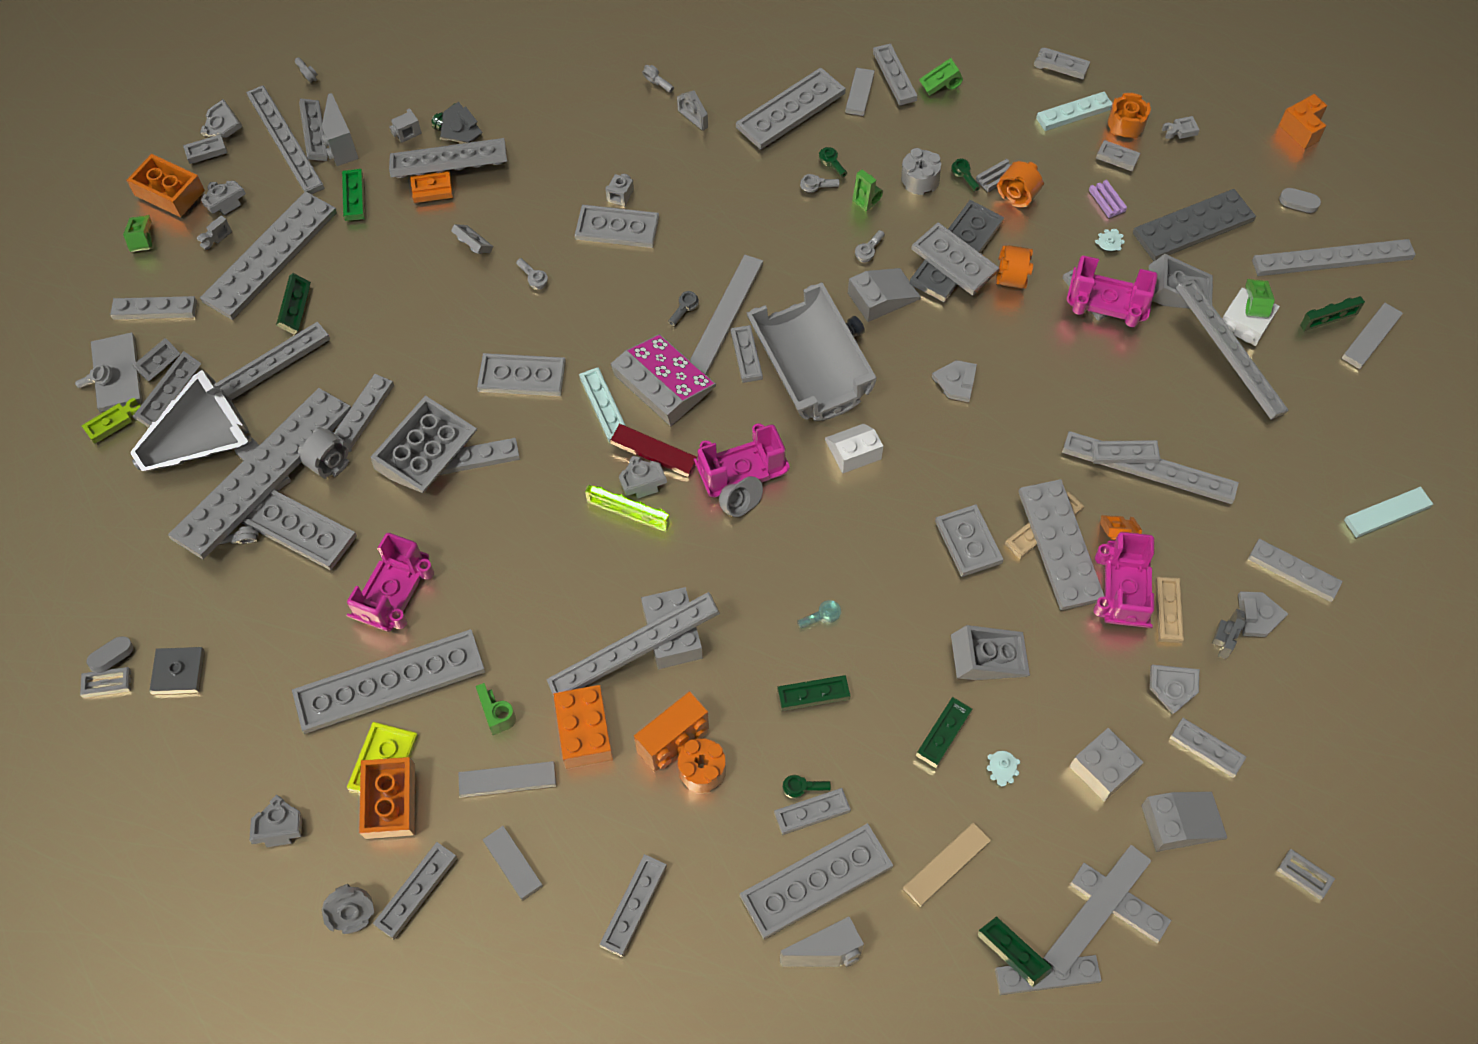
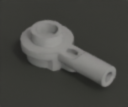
M296 58L295 63L310 83L316 82V76L318 75L311 66L307 67L301 58Z
M644 66L642 73L648 81L662 86L669 93L674 90V87L658 75L659 71L655 66Z
M807 174L802 178L800 186L806 192H815L819 187H839V179H824L813 174Z
M879 230L867 244H859L856 247L855 255L860 262H869L874 257V247L885 236L883 231Z
M522 258L517 260L516 264L528 275V283L532 288L542 289L546 286L548 277L544 271L534 270Z
M105 364L96 365L90 371V374L77 380L75 385L78 388L94 382L99 385H105L112 377V370Z
M249 526L241 527L240 531L228 535L220 544L256 542L258 531L253 530V527Z

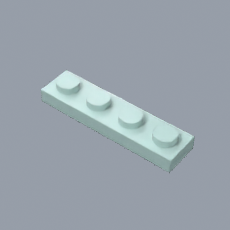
M1101 92L1038 112L1036 119L1044 131H1048L1109 111L1113 103L1105 92Z

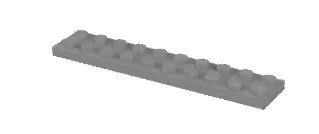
M318 388L168 534L170 539L204 560L302 462L298 448L302 443L306 442L308 437L313 434V431L316 428L322 427L332 432L345 418L351 406Z

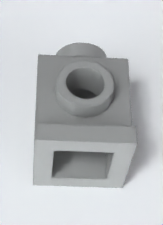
M410 108L407 109V113L391 120L390 131L394 137H398L401 143L422 134L419 121Z
M615 174L609 186L605 188L607 201L625 207L634 191L633 179L627 174Z

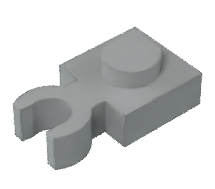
M1193 116L1175 119L1174 123L1163 124L1162 131H1167L1166 139H1171L1175 135H1178L1181 139L1198 135L1199 128Z
M223 216L218 217L206 227L208 231L200 234L197 240L201 242L200 246L205 250H208L213 242L218 244L232 233L227 219Z

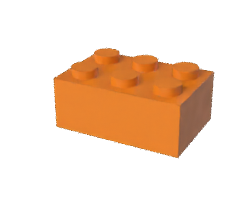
M150 154L126 180L136 197L179 217H182L205 191L198 175L153 154Z
M600 685L553 693L562 756L566 769L612 761L613 757Z
M689 691L634 735L637 753L654 772L658 769L666 768L671 763V759L680 753L686 742L702 739L708 733V711Z
M410 757L361 760L359 834L365 839L413 836L415 834V763Z

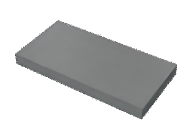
M582 205L575 231V240L653 248L659 213Z
M939 222L919 238L911 248L972 296L999 272L997 265Z
M131 332L91 341L93 368L96 365L105 364L112 370V377L108 383L99 385L95 382L97 409L99 412L107 411L119 403L123 407L131 398H135L138 404L142 403L139 372L133 367V364L138 361L134 334Z
M483 353L477 390L478 392L561 396L566 360L564 357Z

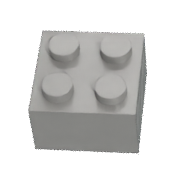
M1107 728L1074 758L1070 768L1103 801H1106L1138 772L1144 762Z

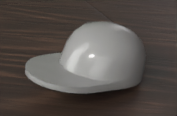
M749 476L737 484L725 486L719 496V504L723 512L733 517H740L755 507L763 493L761 481L756 477Z

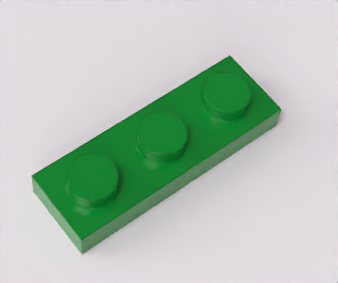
M362 169L342 171L344 220L365 219Z

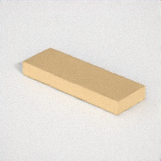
M1157 577L1155 581L1159 642L1182 643L1184 636L1180 578Z

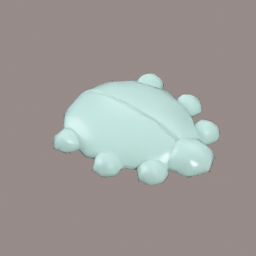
M1105 229L1104 234L1099 233V240H1095V243L1099 244L1103 250L1120 251L1122 249L1120 246L1125 241L1121 240L1124 235L1119 234L1117 229H1111V231Z
M997 751L994 754L988 755L990 765L987 766V770L993 773L990 779H997V784L1001 787L1006 786L1007 781L1013 783V775H1019L1017 765L1020 764V760L1007 751Z

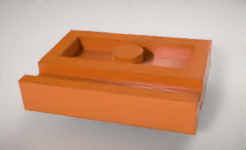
M449 171L410 176L414 203L453 198Z
M1101 515L1100 524L1108 537L1116 540L1120 532L1142 534V529L1134 517H1130V520H1125L1123 516Z

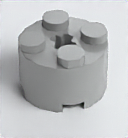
M914 148L911 150V153L906 155L902 163L901 181L906 186L905 189L913 194L924 195V192L936 190L939 186L941 173L939 154Z
M322 427L316 428L306 442L302 443L298 448L302 463L324 479H327L330 475L335 477L340 474L349 463V460L346 459L348 452L352 451L349 443Z

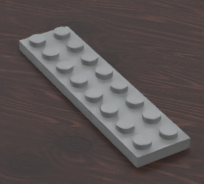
M305 191L200 297L202 303L233 320L336 215V208Z
M470 629L292 689V694L302 732L307 734L485 673V669L473 632Z

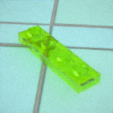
M588 485L585 491L588 503L665 532L670 525L669 514L662 509L650 508L643 502H634L621 494L607 492L600 486Z

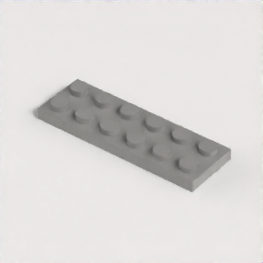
M820 67L737 121L736 128L761 150L843 96L846 88Z
M499 138L390 153V176L404 178L407 175H424L427 172L434 171L441 173L449 169L462 170L470 166L499 165L507 161L505 139Z
M1062 480L1021 487L1018 492L1060 610L1097 603L1100 597L1105 596Z
M275 490L241 522L329 570H332L357 537L354 531Z
M867 823L739 893L764 940L892 869L893 864Z

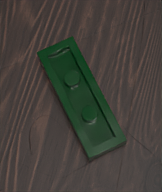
M295 273L289 276L276 326L292 334L298 332L311 284L310 281Z
M1359 296L1347 298L1337 304H1328L1318 310L1312 309L1305 314L1300 326L1303 331H1307L1357 315L1365 301Z
M846 675L777 686L781 711L850 700L851 697Z
M952 697L917 751L916 756L937 768L973 709Z
M997 916L978 930V936L1032 987L1036 986L1051 973L1052 967Z

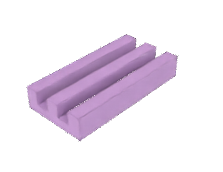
M1107 180L1103 181V184L1099 182L1096 186H1090L1089 192L1108 218L1126 212L1127 206Z

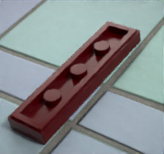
M620 423L610 439V444L649 461L660 463L661 466L686 477L689 476L695 465L694 458L697 460V456Z

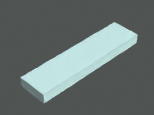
M597 367L580 373L579 377L610 443V439L619 423L623 425L625 423L601 371Z
M1418 487L1351 514L1344 521L1357 538L1429 509L1433 503L1424 490Z

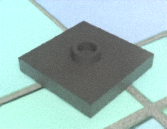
M202 647L156 649L149 692L151 694L199 693L204 649Z

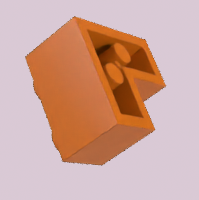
M1313 94L1287 108L1279 126L1300 146L1307 149L1321 139L1326 128L1321 119L1327 105L1318 96Z

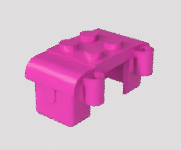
M1084 255L1080 257L1077 268L1074 267L1067 295V302L1073 306L1072 310L1075 314L1080 315L1087 310L1126 319L1125 323L1129 327H1135L1138 322L1148 319L1158 277L1156 272L1140 269L1135 283H1130L1094 274L1099 259Z
M760 423L755 424L752 427L753 442L719 453L716 450V443H711L707 440L700 443L698 461L694 458V462L710 497L720 496L725 486L737 484L749 476L758 478L762 483L782 476L789 471L790 466L785 457L786 449L775 425L764 426Z
M1120 532L1115 541L1109 540L1107 544L1099 546L1095 555V561L1098 564L1105 565V597H1100L1097 600L1093 611L1096 616L1104 617L1105 623L1153 628L1151 615L1154 612V593H1152L1151 559L1154 556V537L1152 535Z
M386 533L377 547L382 561L378 562L362 592L359 586H355L347 600L352 613H348L346 616L390 632L393 628L403 629L407 625V619L403 611L421 578L431 579L434 576V570L429 561V554L420 551L416 542L392 533Z

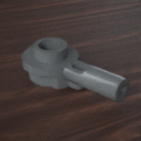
M685 291L679 297L680 306L668 320L670 325L675 326L686 311L697 308L699 299L694 292Z

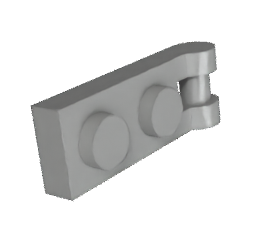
M1041 48L1038 53L1039 57L1034 62L1035 67L1038 69L1048 68L1080 79H1084L1090 65V61L1048 48Z

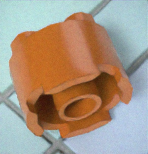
M1124 93L1122 97L1115 98L1108 118L1110 133L1114 136L1138 138L1145 129L1151 111L1150 103H1146L1142 100L1141 95L1135 93Z
M1017 161L1013 162L1000 177L997 189L1003 199L1007 197L1010 201L1014 202L1013 206L1021 208L1026 207L1042 189L1044 182L1036 164L1033 162Z
M1011 245L1002 246L998 258L1000 264L999 272L996 274V284L1026 289L1028 283L1027 275H1031L1033 270V263H1030L1033 249Z
M708 739L689 740L681 749L678 756L679 777L689 790L696 793H709L719 784H722L726 775L725 755L721 746L714 741ZM705 764L704 768H699L698 765Z

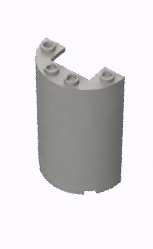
M822 282L804 289V302L800 304H794L785 310L774 312L770 316H768L766 305L747 312L748 319L798 413L802 418L806 420L813 418L814 421L830 419L849 411L861 402V396L864 394L868 395L872 391L876 383L874 372Z

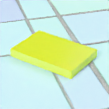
M372 722L347 785L348 790L360 793L361 760L410 757L418 734Z

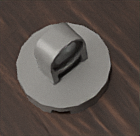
M348 883L336 888V891L331 893L324 901L322 906L323 921L327 928L333 932L334 929L342 930L343 934L357 932L367 926L369 923L368 919L374 914L372 897L368 892L359 887H350Z

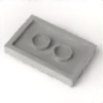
M977 504L936 517L935 523L961 577L1003 563L1004 559Z

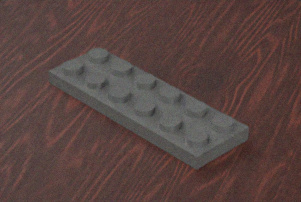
M1232 189L1135 227L1133 234L1151 259L1155 261L1164 254L1171 255L1251 223L1255 220L1256 215L1237 191Z
M969 200L948 230L981 253L1003 223L1004 217ZM926 260L911 277L909 283L942 302L946 301L957 286V283Z

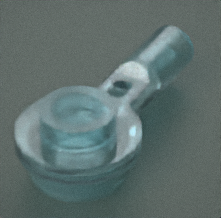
M824 601L819 606L818 612L797 620L800 628H804L818 621L823 623L834 622L839 619L841 608L835 601Z

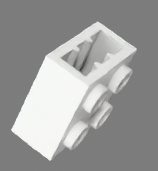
M1241 288L1222 319L1235 336L1256 346L1280 306L1273 304L1269 318L1246 316L1245 309L1248 293L1246 289Z

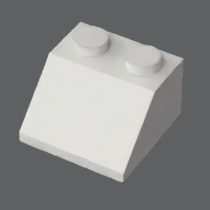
M861 424L825 437V441L842 474L882 459L883 444L876 431L866 424Z

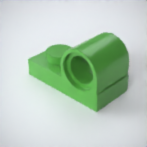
M950 58L919 80L930 96L945 85L950 90L959 87L963 77Z
M860 170L856 174L852 201L865 211H868L879 202L883 195V190L876 186V179L864 170Z
M150 215L129 218L123 236L130 252L152 249V239L149 232L152 223Z
M1247 279L1245 285L1248 293L1245 309L1246 316L1269 318L1275 301L1269 282Z
M485 683L477 685L476 689L492 735L513 727L516 716L511 704L507 701L496 702L492 689L487 690ZM503 712L509 713L505 718H498Z

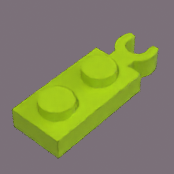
M131 398L126 402L125 406L122 407L119 403L81 426L92 442L96 444L131 423L130 417L136 413L140 405H138L135 398Z

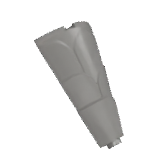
M201 370L190 379L175 400L171 401L157 422L152 423L130 452L134 458L132 462L138 470L148 472L181 465L184 461L208 457L214 453L240 448L251 442V436H246L249 430L242 416L223 389L214 385L216 381L207 372Z

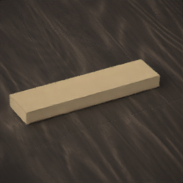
M1068 492L1067 496L1076 516L1083 510L1084 506ZM1030 523L1005 542V545L1019 559L1037 547V541Z
M972 823L903 887V890L921 907L982 851L991 840Z

